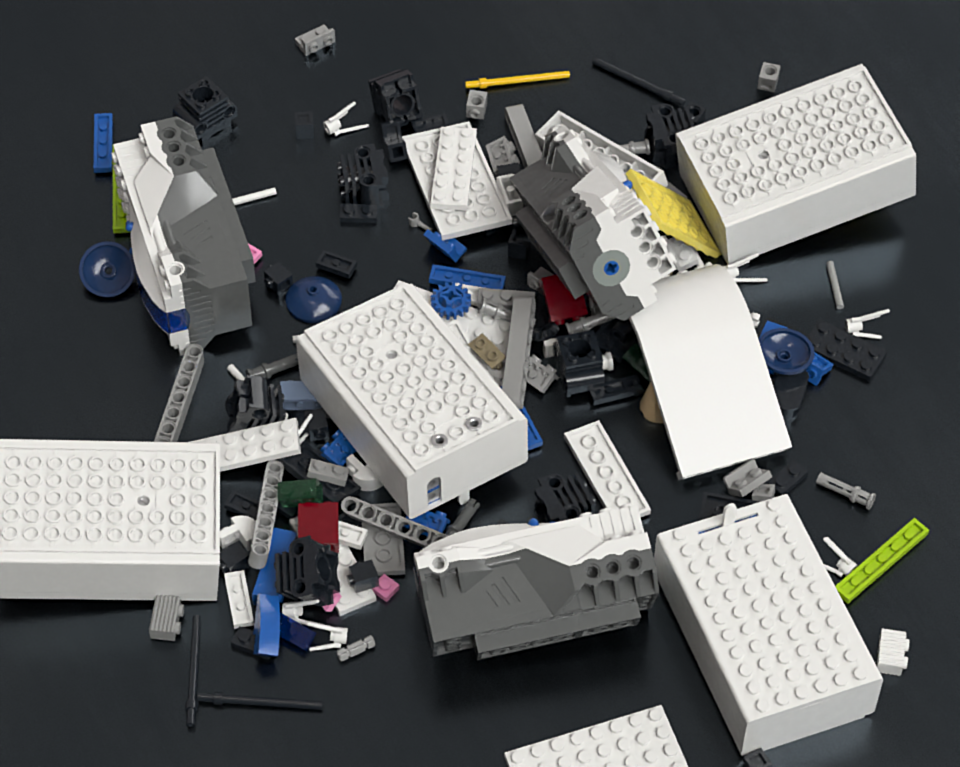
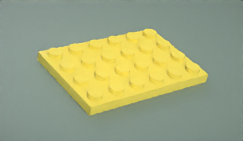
M633 169L625 173L633 184L632 188L635 189L637 198H640L643 204L650 210L652 214L650 217L652 221L656 222L659 230L663 231L667 236H673L677 241H683L687 246H693L697 251L700 250L707 256L710 255L718 258L721 255L720 250L690 200Z

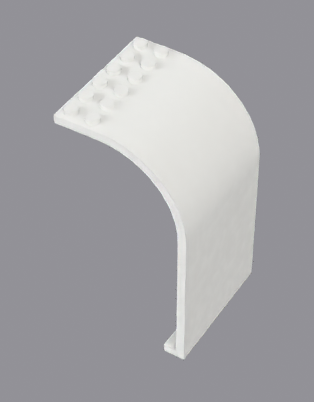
M718 264L707 267L702 265L691 271L683 270L676 275H666L654 282L653 285L657 291L655 296L658 301L634 314L629 320L640 344L679 470L676 473L678 481L790 449L792 447L749 309L731 274Z

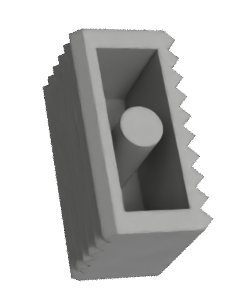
M156 595L149 628L150 639L175 641L176 634H180L181 631L179 617L184 615V605L181 604L180 597Z

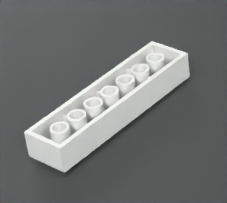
M559 110L535 133L539 147L543 149L545 136L565 125L569 130L573 129L575 134L592 151H598L612 157L620 165L624 174L628 170L633 169L664 187L668 186L663 170Z

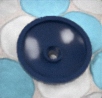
M108 241L91 246L82 256L79 265L82 283L91 293L100 297H115L122 294L131 286L136 273L134 259L130 252L124 246ZM108 268H111L112 273L109 275L106 274V270Z
M318 276L305 277L291 285L286 294V307L290 314L296 319L307 323H319L332 318L339 311L342 304V295L338 286L331 280Z
M788 328L772 329L764 333L759 339L767 368L773 372L794 375L808 369L813 362L814 347L805 335L796 330Z

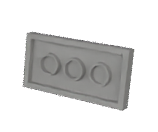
M398 503L372 504L401 516V507ZM368 511L365 517L367 519L371 518L374 515V511ZM386 518L383 525H390L392 518ZM362 522V528L368 530V535L363 544L364 562L372 559L378 576L383 574H405L403 539Z

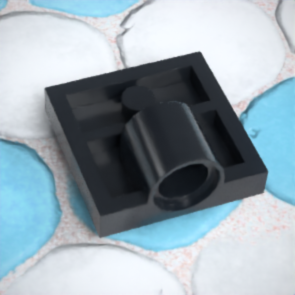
M612 319L595 333L600 351L603 354L611 352L613 360L621 363L639 343L632 324L628 319L625 321Z

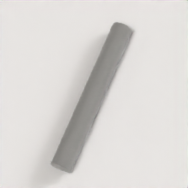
M828 261L826 265L837 309H843L844 304L833 261Z

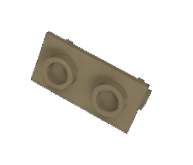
M483 333L468 344L491 369L501 370L503 368L502 361L506 359V356Z

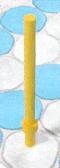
M562 71L495 79L479 78L476 81H466L465 87L466 89L477 87L484 89L487 86L570 78V72Z

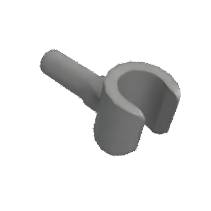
M412 213L413 219L408 217L411 227L419 226L425 230L429 229L432 231V228L420 221L418 213Z

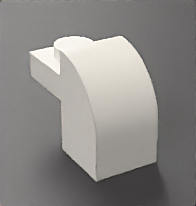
M353 454L346 458L347 468H350L348 474L353 477V481L361 487L362 491H374L383 486L368 465L364 466Z
M248 516L232 517L231 526L220 530L221 548L224 549L240 540L245 549L250 551L255 520Z

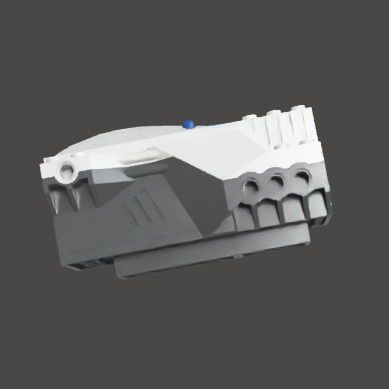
M176 116L142 124V133H139V138L113 144L114 152L111 155L113 163H116L113 165L115 175H118L115 177L117 187H120L117 189L119 199L124 201L121 204L123 212L127 215L126 230L131 232L132 247L129 252L133 255L141 298L155 323L167 333L171 346L174 349H178L181 356L185 354L186 348L191 344H199L204 349L215 335L252 326L248 284L256 281L253 256L214 147L202 150L193 125Z
M565 125L545 136L541 159L509 178L525 206L516 212L515 215L530 242L575 299L587 293L603 314L625 321L658 301L655 296L657 291L653 283L676 270L673 263L676 260L673 254L667 250L666 246L668 245L665 239L658 233L659 227L656 222L650 218L652 215L650 210L643 204L640 198H637L632 189V182L626 178L622 168L612 157L598 151H592L575 134L573 129L569 130Z
M631 503L619 506L620 509L616 510L605 508L600 510L598 514L586 512L580 514L578 518L560 522L538 523L537 519L532 518L528 524H500L471 528L433 542L420 552L414 553L413 570L433 657L474 648L477 660L638 625L641 619L640 611L651 609L659 594L657 569L648 533H644L638 505L632 506Z

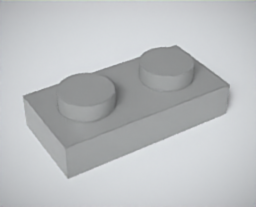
M311 458L307 477L345 487L350 468Z

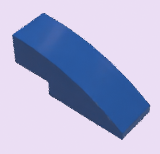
M258 594L253 632L255 635L254 655L278 656L280 638L279 596Z

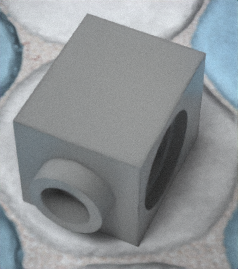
M763 62L757 89L775 92L780 65Z
M470 90L466 104V117L484 120L487 107V92Z

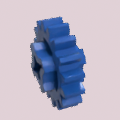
M445 282L444 287L439 284L438 290L433 289V295L430 296L432 308L439 313L441 318L445 315L447 320L451 316H453L454 320L457 319V315L463 317L464 312L468 313L469 307H471V294L468 293V289H462V284L455 286V282L452 285Z

